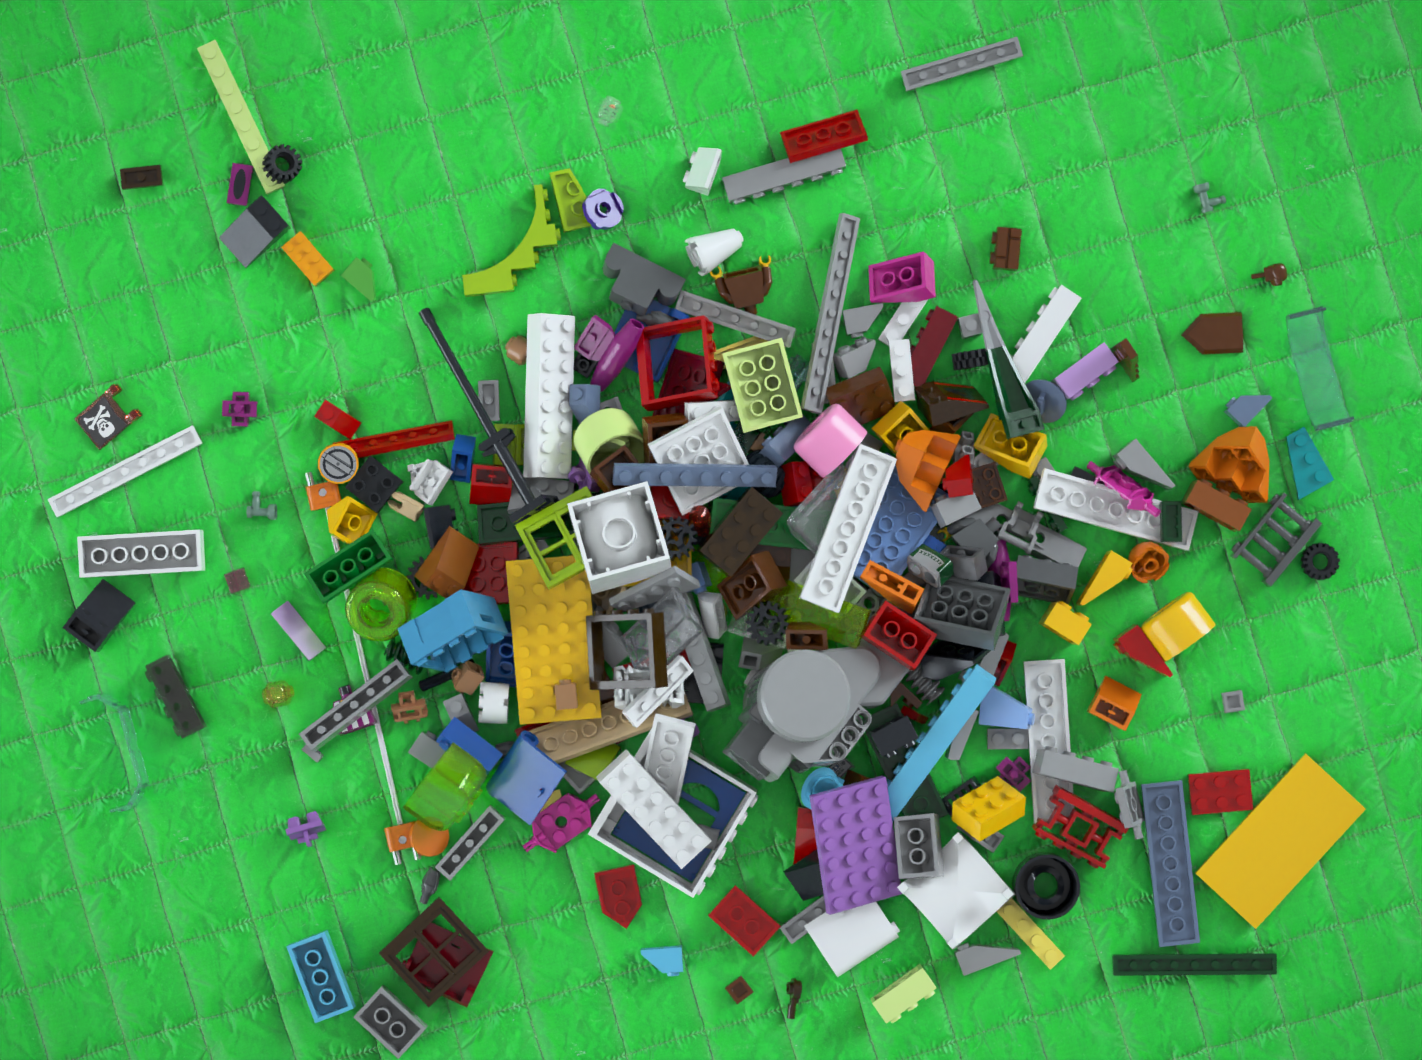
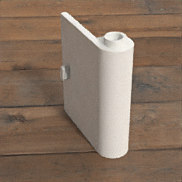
M877 902L831 915L825 912L804 926L837 977L899 938L897 933L900 932L894 921L891 923L888 921Z

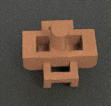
M414 690L398 693L399 703L391 704L395 722L404 721L405 724H408L409 720L416 719L419 722L421 721L420 718L428 716L425 698L416 700ZM414 710L415 712L407 713L406 711Z

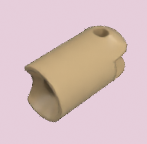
M393 492L391 496L400 501L401 504L394 500H388L389 507L416 522L423 512L425 505L401 492Z

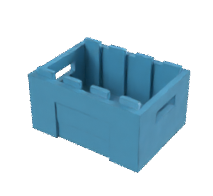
M462 589L419 617L410 620L398 628L411 665L444 671L446 673L457 668V664L465 663L473 658L472 655L475 653L480 654L488 649V645L496 644L503 640L504 636L508 634L494 597Z

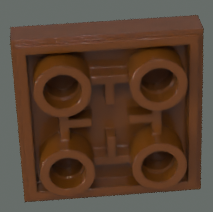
M996 462L972 469L973 491L981 508L1008 500Z

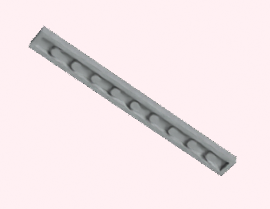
M840 213L838 217L801 403L802 410L815 414H821L823 410L860 218L846 213Z

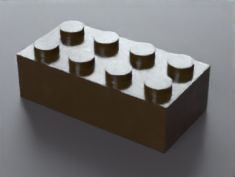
M748 487L696 551L727 577H732L783 513L753 487Z

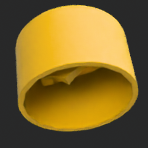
M1186 592L1155 612L1140 628L1163 661L1166 662L1203 637L1216 624L1196 596L1191 592Z

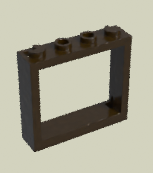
M652 608L643 609V613H639V609L626 610L627 614H623L622 610H610V614H606L605 610L594 611V615L586 616L590 690L668 687L664 612H654ZM647 620L650 679L605 680L602 621Z

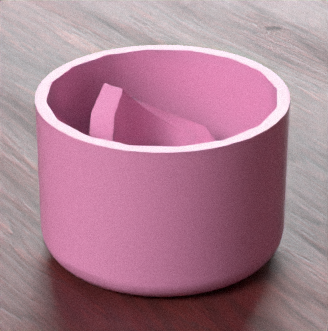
M833 404L824 410L802 432L794 443V450L823 478L836 469L856 449L866 436L867 430L841 405Z

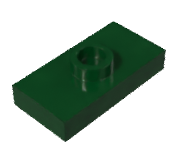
M1160 501V542H1182L1181 501Z

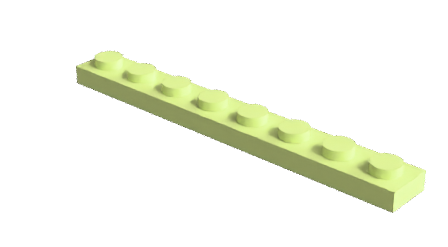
M213 40L198 47L199 54L266 194L268 195L285 187L283 182L281 184H277V180L272 182L271 176L266 177L268 172L263 171L265 165H262V162L265 160L263 158L269 150L217 41Z

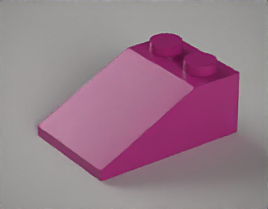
M924 251L868 266L871 303L919 302L936 297L934 261Z

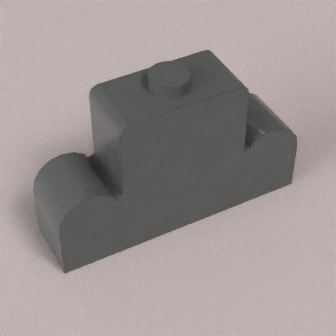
M615 243L612 244L602 267L605 276L611 279L617 278L611 289L609 300L619 304L624 310L633 311L641 316L646 315L655 297L664 306L674 304L686 281L685 278Z

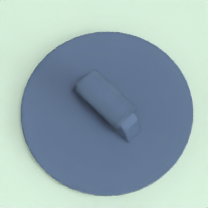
M1040 379L1025 384L1040 410L1043 423L1057 421L1063 416L1067 407V401L1063 391L1057 385Z

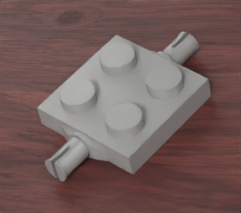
M1127 770L1119 771L1122 784L1115 789V800L1120 806L1121 823L1124 824L1125 829L1133 828L1135 840L1144 838L1141 823L1145 819L1135 781H1129Z

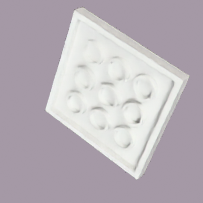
M721 406L647 444L657 464L749 465ZM668 486L682 515L736 488Z

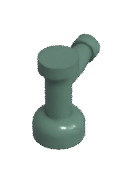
M1209 182L1193 186L1194 192L1199 193L1203 208L1201 209L1202 213L1213 211V206L1226 203L1224 195L1211 199L1208 198Z
M253 491L252 506H247V518L267 516L270 520H276L277 505L270 504L267 508H260V492Z

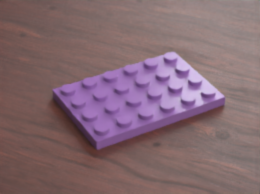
M878 776L809 795L826 913L831 915L901 895L902 892L897 888L901 881L898 874L897 852L886 777Z

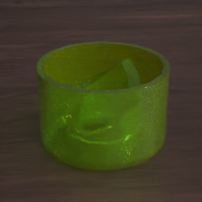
M380 568L359 581L348 595L345 605L348 623L358 635L365 639L377 642L390 640L399 635L398 628L409 622L413 616L417 605L416 592L411 582L403 574L392 569ZM378 599L383 601L388 606L390 613L373 609L370 606L369 600Z

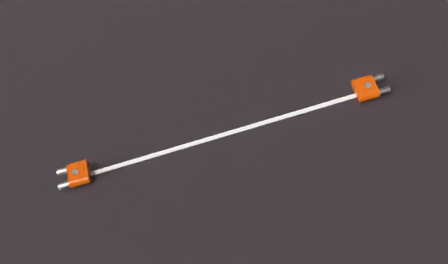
M307 472L305 477L308 487L305 488L310 510L315 511L325 508L327 516V509L342 500L339 486L329 481L315 485L312 472H309V475ZM331 536L336 553L340 551L338 539ZM347 589L344 591L366 683L370 680L350 590ZM375 706L371 711L378 723L375 724V729L398 824L384 828L394 863L395 865H398V863L400 865L402 862L399 850L412 847L409 840V832L411 826L416 821L403 824L378 711ZM412 848L414 859L420 860L421 855L416 854L415 849Z

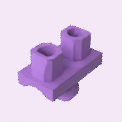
M579 458V464L573 466L568 474L569 481L577 483L579 489L587 486L591 492H599L601 488L590 476L581 458Z
M316 811L306 814L308 823L302 825L299 817L289 818L288 829H285L286 834L290 840L297 839L298 844L306 842L307 847H311L312 840L318 839L317 833L326 831L325 824Z

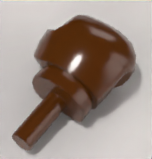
M1277 263L1264 267V272L1251 274V278L1265 277L1266 282L1270 281L1273 286H1280L1287 279V269L1284 264Z

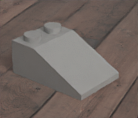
M1137 439L1131 440L1113 455L1115 466L1129 474L1167 490L1176 486Z

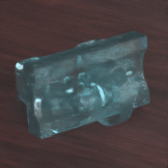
M798 354L795 357H790L788 361L796 392L803 382L806 383L810 363Z

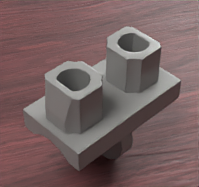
M962 431L961 438L952 457L953 464L964 455L969 454L973 469L975 466L974 433Z

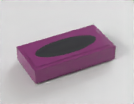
M238 163L232 164L226 203L240 206L248 205L253 166Z

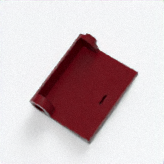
M433 922L422 930V934L436 949L454 933ZM458 934L439 953L455 969L474 949ZM417 941L408 961L404 960L402 964L412 972L430 953ZM488 949L489 952L442 996L467 1008L494 951ZM433 957L414 977L424 988L431 991L449 973Z

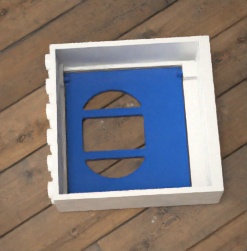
M652 728L634 756L643 767ZM690 749L689 757L701 765L688 758L683 784L700 783L710 788L718 799L720 810H714L683 790L680 797L715 817L711 828L720 829V838L717 841L715 850L711 851V849L704 848L681 869L627 811L624 812L625 809L612 795L588 835L694 898L695 894H701L706 884L704 879L706 876L710 878L716 869L715 861L717 859L721 860L727 849L725 847L727 841L730 843L733 841L737 834L736 826L743 824L748 816L747 808L754 806L758 795L756 794V788ZM711 770L719 774L720 776L724 777L728 781L732 782L733 784L737 785L738 787L742 788L743 790L747 791L746 795L745 792L728 783L719 776L715 775L711 772ZM611 832L615 836L624 840L628 844L632 845L633 847L637 848L638 850L642 851L643 853L662 863L666 867L670 868L671 870L675 871L676 873L680 874L681 876L685 877L691 882L693 881V883L691 884L687 880L683 879L682 877L678 876L677 874L673 873L672 871L653 861L649 857L645 856L644 854L640 853L639 851L635 850L634 848L611 835Z

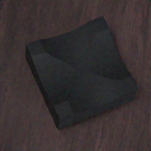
M370 456L345 488L376 513H379L403 481L374 457Z

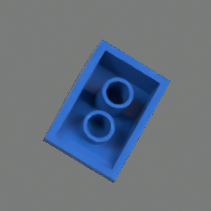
M504 621L508 634L498 643L488 645V649H486V682L509 684V687L517 688L511 621Z

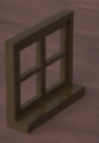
M438 897L384 947L379 954L419 998L430 1007L489 950L445 902ZM442 914L456 931L436 949L421 931ZM460 934L474 951L454 969L439 952ZM416 937L429 951L430 955L410 972L396 955ZM434 957L449 975L433 990L428 992L414 975Z

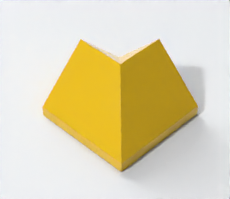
M347 496L327 509L329 533L332 537L350 544L369 532L378 513Z

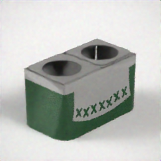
M921 544L907 557L908 572L935 588H940L954 574L952 561L924 544Z

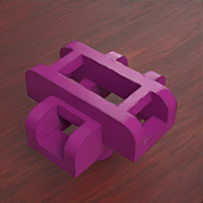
M233 392L232 401L222 400V416L232 417L231 426L248 427L249 417L257 418L258 402L249 401V392Z
M1006 756L995 767L1001 773L998 777L1009 785L1014 786L1019 792L1031 782L1025 775L1031 767L1020 756L1013 762Z

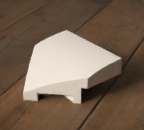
M430 459L419 464L407 465L408 472L411 474L410 490L414 491L415 495L426 504L433 506L453 471L441 462Z

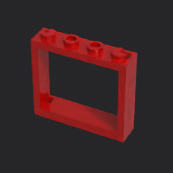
M705 315L644 327L636 348L641 405L648 412L684 405L689 402H700L718 398L717 391L720 390V385L715 373L718 371V365L714 359L716 345L714 340H712L714 325ZM702 329L707 389L655 399L650 340Z

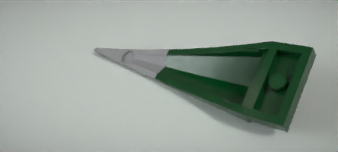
M975 279L973 280V287L999 420H1002L1006 438L1011 439L1044 430L1040 410L1005 346L980 285Z

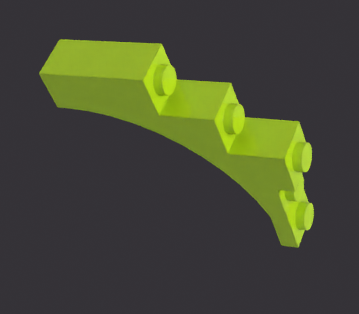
M542 184L534 185L536 198L535 214L531 226L520 245L497 265L477 273L462 275L466 297L514 292V286H517L516 274H512V271L536 269V264L539 263L538 251H534V249L558 246L557 241L561 240L560 228L556 229L555 224H547L548 221H551L550 210L545 208V201H548V191L543 189Z

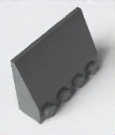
M952 576L940 588H935L927 583L914 619L936 633L935 639L994 651L1000 636L1011 589Z

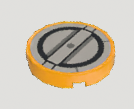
M344 443L326 446L321 451L318 459V469L321 475L327 481L334 484H343L350 481L356 475L359 467L356 452Z

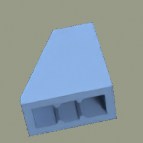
M992 686L980 703V725L1031 729V725H1034L1035 714L1032 713V708Z

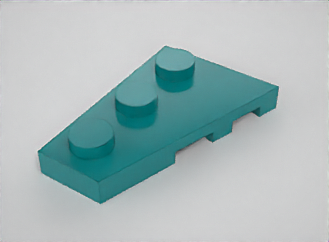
M1305 427L1285 437L1298 500L1334 480Z

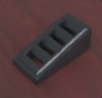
M975 776L942 798L944 806L951 817L952 805L948 799L951 798L954 802L957 800L955 794H958L960 798L965 794L962 792V789H965L967 793L971 792L969 784L974 789L981 786Z

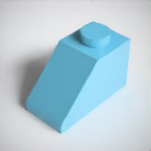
M682 945L641 948V955L659 971L667 973V976H679V972H683Z

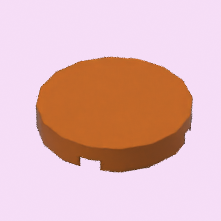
M421 817L410 828V844L421 856H437L448 845V828L437 817Z

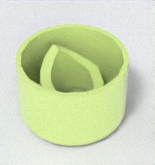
M607 408L594 412L580 423L575 432L574 446L589 474L595 466L624 445H626L639 463L644 462L643 437L632 417L621 409Z

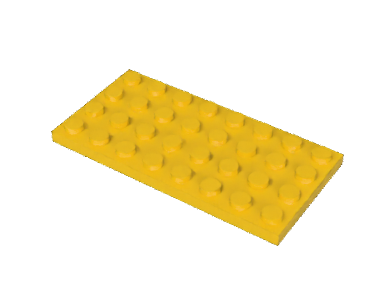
M573 555L544 558L552 575L576 562ZM533 559L506 561L520 725L602 718L600 690H590L586 616L593 615L591 588L586 571L584 570L549 590ZM571 679V682H576L578 708L557 710L555 684L559 683V680Z

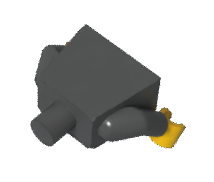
M994 517L986 524L981 519L966 518L957 520L948 527L942 528L938 531V534L941 532L946 534V538L942 541L951 538L957 546L983 549L988 569L995 561L999 548L997 544L999 539L993 533L1001 527V524Z

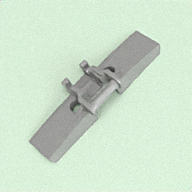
M1019 501L1013 510L997 503L962 518L981 519L986 524L992 517L996 519L998 516H1004L1007 522L1001 524V527L993 534L999 540L1002 539L1025 550L1026 554H1030L1040 560L1049 559L1055 563H1069L1079 567L1087 550L1086 547L1039 524L1044 513L1038 511L1034 516L1022 510L1021 508L1024 504ZM1036 534L1042 535V537H1043V542H1042V543H1038V542L1036 541V540H1037Z
M1006 632L1005 636H999L995 650H991L977 663V665L991 675L995 673L1009 638ZM962 670V672L958 676V679L962 681L965 680L963 678V675L965 674L966 670ZM975 710L948 746L945 754L946 758L960 760L979 711Z

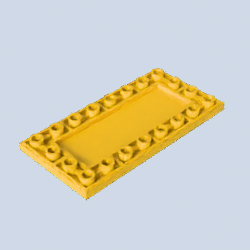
M1304 753L1195 874L1256 929L1366 808Z

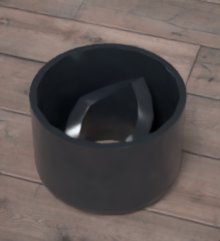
M1039 852L1026 857L1017 866L1012 879V889L1017 902L1026 912L1036 918L1050 920L1067 914L1074 907L1080 893V881L1073 866L1065 859L1053 853ZM1043 872L1052 874L1057 881L1055 892L1048 897H1041L1034 890V881Z

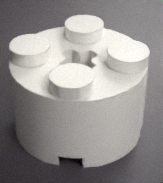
M481 682L480 694H483V696L479 695V708L483 709V711H479L478 723L507 724L509 684Z

